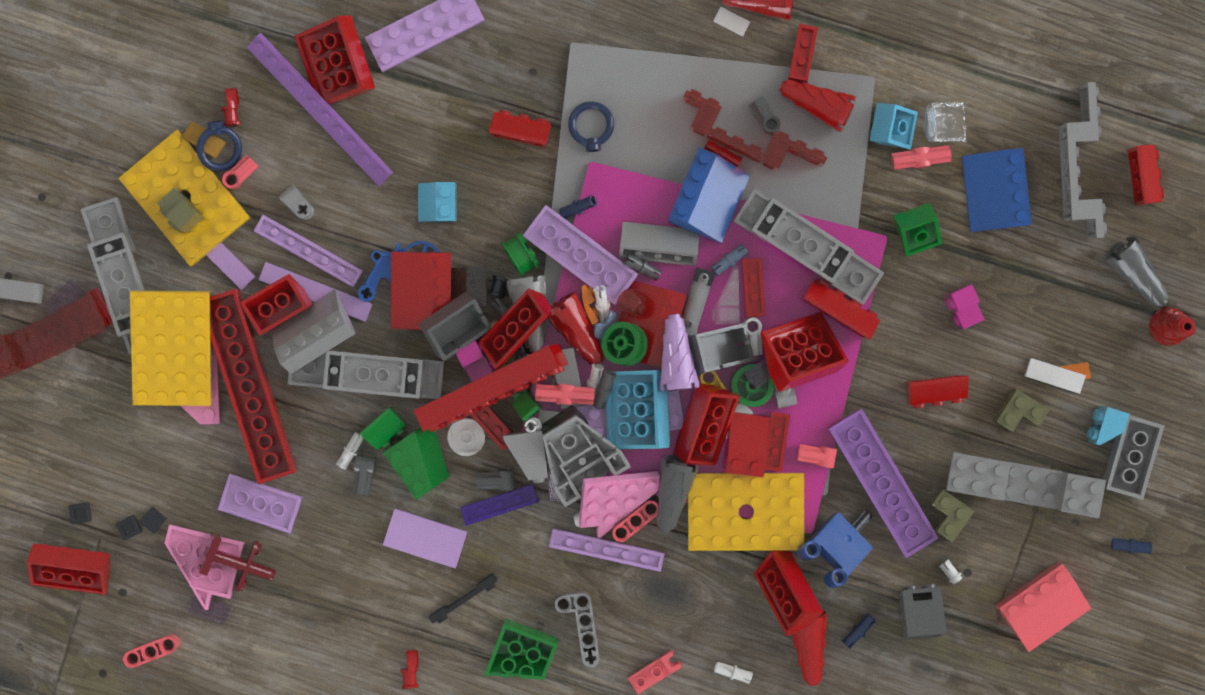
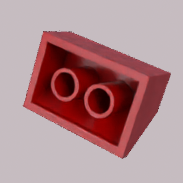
M501 109L499 112H494L489 129L491 136L547 148L552 126L548 123L547 119L537 118V121L529 119L530 116L525 114H518L517 117L510 115V111Z
M1140 145L1127 149L1135 206L1163 202L1164 189L1160 187L1162 173L1157 164V160H1159L1158 149H1155V145Z
M290 274L240 302L259 336L313 305L304 288Z
M955 375L905 382L908 405H913V408L925 407V403H932V406L944 405V401L951 400V403H961L964 398H968L969 377L968 375Z

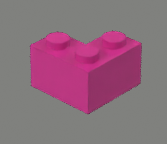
M972 284L945 294L947 299H944L947 308L949 310L952 309L954 314L952 319L956 327L966 329L985 320L977 304L980 300Z
M478 340L473 341L463 349H457L456 355L472 382L494 372L495 368L490 360L486 358L485 352L478 343Z

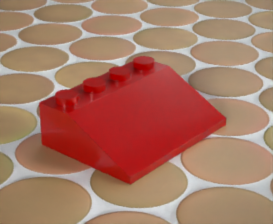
M351 15L337 16L294 36L310 85L329 105L375 89Z
M391 252V329L421 330L418 325L420 322L451 302V253Z
M634 280L627 290L619 322L634 324L643 329L648 339V349L640 362L662 368L665 319H668V315L680 314L681 318L687 295Z
M822 312L760 333L769 374L778 392L836 373L849 362Z

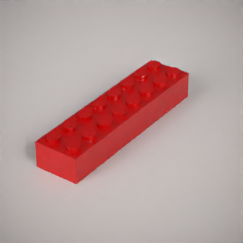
M560 344L549 345L419 407L414 412L423 431L430 430L431 433L436 430L439 431L451 423L464 419L465 416L481 411L480 408L492 406L497 403V400L513 396V391L515 393L531 387L530 383L533 385L548 379L546 375L550 377L565 371L563 367L569 364Z

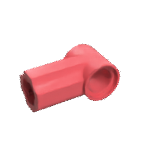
M246 155L230 171L223 175V184L230 190H237L259 166ZM230 176L237 177V182L234 185H228L227 183Z
M799 444L797 460L815 463L822 467L834 468L837 449Z

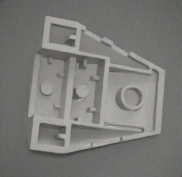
M576 415L542 435L554 490L564 507L581 498L579 491L582 490L583 479L604 477L610 472L615 476L631 467L619 448Z

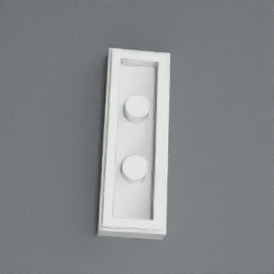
M1032 358L1029 359L1024 374L1025 377L1079 394L1086 375Z

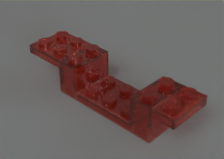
M691 89V91L686 90L682 101L699 109L689 129L690 131L723 147H727L775 172L779 169L787 152L818 167L825 164L828 157L824 156L823 151L817 148L811 150L806 147V143L800 140L794 142L789 139L788 134L781 131L773 133L763 153L761 152L762 148L757 145H746L743 143L744 139L735 135L732 138L726 135L727 131L719 127L713 129L712 126L721 110L720 102L710 97L707 100L701 97L702 94L694 89Z
M89 294L55 310L56 313L11 334L0 335V379L20 373L95 338L96 334L107 330L108 328L93 295Z

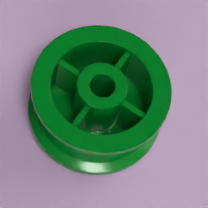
M514 233L515 237L505 243L501 241L500 244L519 275L524 278L526 272L533 268L537 270L540 264L531 247L529 248L523 235L521 233Z
M616 322L607 328L602 337V351L604 356L614 364L633 366L644 358L648 349V339L643 329L639 326L627 322Z
M747 364L737 369L733 374L731 391L740 395L738 402L749 407H758L765 404L771 398L774 392V382L766 368L756 364ZM751 382H755L756 384L754 389H750L749 384Z

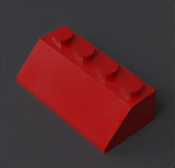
M820 278L818 280L812 279L801 300L865 340H871L880 322L876 318L878 314L870 309H867V311L860 308L861 304L854 299L847 300L844 298L845 294L836 288L834 291L828 288V283Z
M528 288L478 342L495 370H498L549 316L552 307L542 293Z
M699 384V388H695L673 454L685 464L716 466L740 395L714 385Z
M33 543L27 559L30 585L102 595L107 594L111 567L109 553Z
M772 550L754 572V576L785 635L790 636L813 624L823 613V610L791 551Z

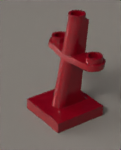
M211 532L210 547H205L203 552L205 560L203 565L198 564L197 567L200 574L207 576L212 562L240 570L242 573L235 587V591L238 592L240 590L244 591L247 580H245L247 573L270 581L273 580L276 570L252 561L254 555H258L260 552L261 544H258L259 541L255 540L253 542L248 558L244 559L219 550L221 537L219 534Z

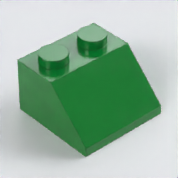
M930 203L893 216L906 257L942 244L938 217Z
M390 407L359 434L376 450L379 448L384 450L392 443L390 439L394 435L398 437L406 430L404 426L407 425V422L393 407Z

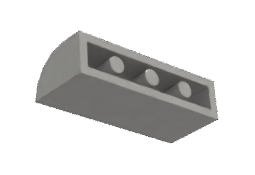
M623 222L619 258H624L629 253L640 260L696 266L699 235L684 228Z

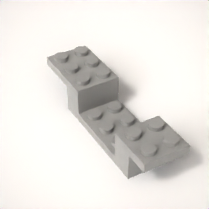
M1088 82L1079 87L1081 122L1065 123L1058 126L1064 222L1087 221L1088 240L1104 238V234L1107 233V225L1103 221L1106 206L1105 203H1102V199L1079 200V197H1081V186L1078 185L1080 167L1077 166L1079 147L1076 145L1091 144L1099 141V137H1101V126H1098L1100 107L1097 106L1099 88L1096 87V82Z
M756 189L752 191L733 221L764 242H769L814 271L816 276L861 305H864L884 272L856 255L850 247L776 199H770Z
M115 197L80 210L91 240L87 247L117 336L124 338L128 353L131 355L130 291L145 290L132 254L137 251L119 198Z
M329 350L291 374L289 372L287 385L418 399H438L442 393L445 361Z
M952 452L946 490L1099 518L1106 480Z

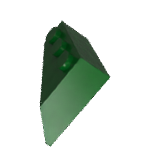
M420 427L383 453L416 500L449 477L436 431L431 433L430 430L423 431Z
M506 618L484 676L544 680L558 646L559 638Z

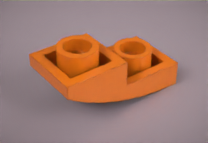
M584 284L580 287L581 304L586 311L591 325L599 322L597 319L599 314L594 307L590 308L589 304L595 301L593 298L595 294L590 286L586 287Z

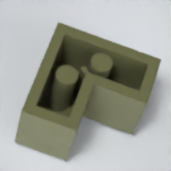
M173 188L157 203L161 207L159 211L169 219L168 224L179 232L189 233L204 218L197 208L176 188Z
M1012 389L994 417L993 422L1010 432L1015 430L1022 417L1032 424L1040 426L1049 409L1018 389Z
M942 488L937 490L929 504L944 514L935 526L934 531L953 543L975 511Z

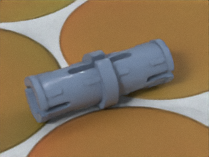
M741 243L729 254H724V257L712 265L711 269L719 276L729 267H734L736 262L749 252Z

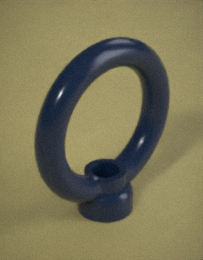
M584 102L572 111L568 121L569 132L577 143L586 146V152L601 151V144L605 143L613 133V115L605 105L599 102ZM587 109L598 110L606 118V130L598 138L586 139L577 131L576 120L579 114Z
M222 120L208 122V129L200 135L197 141V156L200 162L210 170H228L240 159L242 153L241 140L235 131L223 126ZM223 133L232 139L234 153L227 162L216 164L206 157L204 145L211 135Z

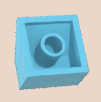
M877 103L870 141L881 145L911 150L918 112L896 104Z
M455 182L418 183V222H457V184Z

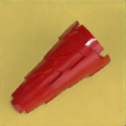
M719 0L723 1L725 6L741 8L750 12L791 21L794 0Z
M791 79L783 81L779 89L782 92L781 96L840 133L843 131V128L839 127L840 124L846 125L855 105L850 101H856L857 99L852 94L836 92L828 88H820Z
M571 292L560 298L559 302H554L551 305L552 308L547 320L590 365L595 364L596 366V364L602 363L604 361L602 346L594 336V328L588 320L586 311L577 294Z
M1171 307L1161 308L1156 311L1149 322L1150 335L1157 343L1165 346L1179 344L1192 336L1196 331L1195 322L1192 318L1180 310Z
M824 610L813 624L792 634L803 679L809 686H816L822 681L827 631V613Z

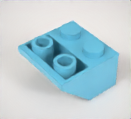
M1098 406V409H1095L1092 415L1093 425L1087 431V442L1101 445L1124 433L1130 414L1113 408Z

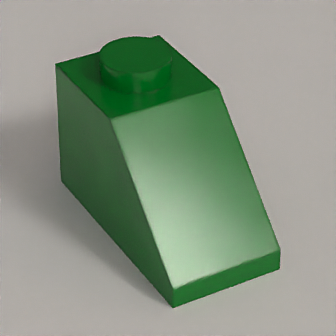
M520 391L513 397L515 401L512 405L524 422L533 418L543 409L529 391Z

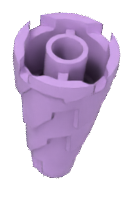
M680 314L668 315V319H665V334H663L660 391H665V385H667V390L692 389V383H694V388H699V380L690 350L684 319L680 318Z

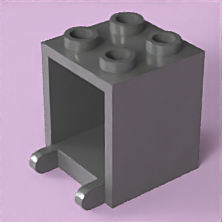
M935 584L924 585L921 589H916V586L904 587L905 589H902L898 594L903 640L936 638L947 634L941 587H936ZM932 595V600L913 601L915 596Z

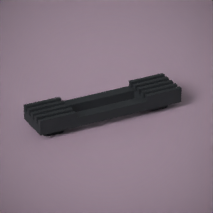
M492 573L477 583L475 589L448 607L444 605L428 618L432 624L436 621L440 624L448 618V613L484 589L488 592L494 588L497 577Z

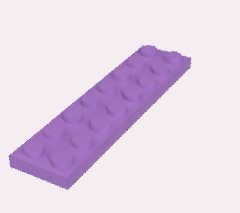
M859 408L828 427V430L904 557L911 556L937 540V534L863 410Z

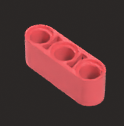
M648 499L613 527L612 534L614 539L618 542L626 541L657 516L658 503L653 499ZM652 503L656 506L654 513L646 512L645 508L648 504ZM637 515L641 518L639 525L631 524L630 520L633 516ZM622 527L626 530L627 533L624 537H618L615 534L618 528Z
M168 634L126 652L123 662L130 668L140 666L174 652L178 649L180 640L174 634ZM167 639L173 642V648L166 646L165 642ZM149 646L155 649V655L148 653ZM131 653H134V654L137 655V657H138V661H137V662L131 661V659H130V654H131Z

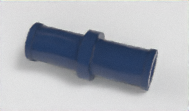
M589 195L581 200H574L572 204L561 207L559 214L564 219L575 214H583L585 210L597 206V200L593 195Z
M1112 538L1111 549L1128 551L1129 554L1137 552L1151 555L1152 542L1135 541L1132 538L1130 540Z
M867 613L841 641L851 649L861 637L864 638L866 636L865 633L877 621Z

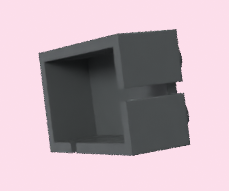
M467 292L418 324L434 353L443 361L458 352L457 348L450 344L451 341L460 349H463L491 329L476 299Z
M746 323L688 337L697 375L755 361L751 343L739 347L737 343L750 340Z

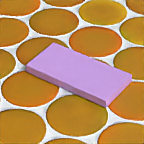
M229 473L217 510L291 533L303 497L263 483L258 484L257 481Z
M395 508L383 545L456 569L468 531Z

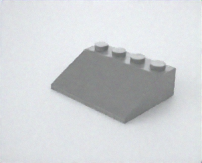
M336 289L314 302L312 306L271 329L274 351L278 361L291 374L356 334Z

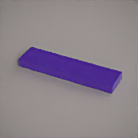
M530 484L462 506L460 509L467 526L538 503L539 500L534 484Z

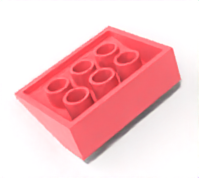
M1058 561L996 604V607L1028 652L1091 609L1068 570Z

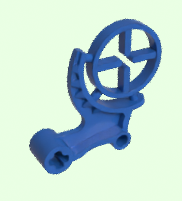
M416 241L409 244L405 249L401 248V243L398 242L394 251L391 252H406L410 247L417 244H424L422 252H426L427 246L432 247L436 252H439V250L429 242ZM372 251L371 258L375 261V265L364 284L358 289V296L362 301L369 302L374 299L378 282L381 278H386L391 283V252ZM378 252L380 258L374 259L373 254ZM369 288L372 295L364 298V294L361 293L362 289Z

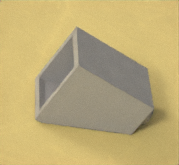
M540 429L538 432L524 431L505 434L503 439L527 479L533 480V483L545 482V478L549 476V470L542 438L544 434L543 429Z

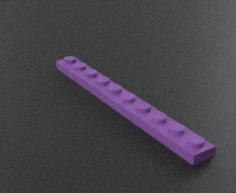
M261 33L258 34L247 48L378 186H381L393 173L390 168Z

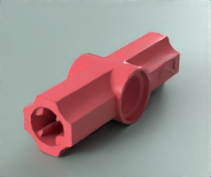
M949 145L933 148L920 147L911 149L912 151L891 154L893 170L929 167L932 164L951 162L952 157Z
M536 384L535 401L556 402V404L573 405V403L594 405L595 388L574 387V385Z

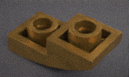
M191 121L181 137L196 147L200 135L206 129ZM211 135L205 142L204 152L216 159L226 142L215 135Z

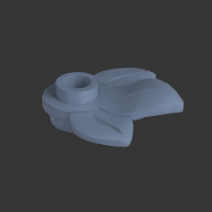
M609 310L605 323L595 324L594 336L599 339V342L602 343V337L607 328L619 322V313L616 314Z

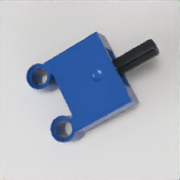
M864 509L851 524L839 512L832 514L806 543L798 547L797 553L800 559L807 561L816 558L820 554L832 566L834 570L827 572L824 576V582L829 588L844 585L851 572L873 549L859 533L872 518V513ZM807 547L811 549V555L808 554ZM834 574L838 577V582H835Z

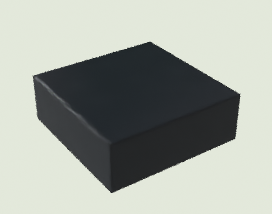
M89 502L69 505L71 524L92 521Z
M151 507L139 522L155 534L167 518L156 508Z
M135 515L116 523L124 541L143 532Z

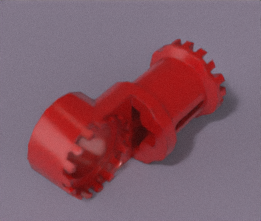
M236 87L225 89L228 106L221 107L225 118L223 125L226 127H231V125L232 127L239 126L241 122L238 121L237 115L239 104L238 91Z
M409 650L406 651V656H408L406 657L408 659L406 660L407 668L400 669V672L403 674L402 689L419 687V684L416 682V672L419 666L418 651Z

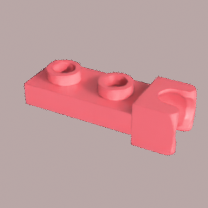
M673 649L665 652L661 657L628 677V680L638 694L682 667L681 661L676 663L669 661L673 656Z

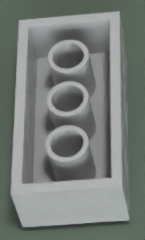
M1129 415L1124 433L1116 436L1103 477V480H1106L1105 489L1144 499L1165 425Z

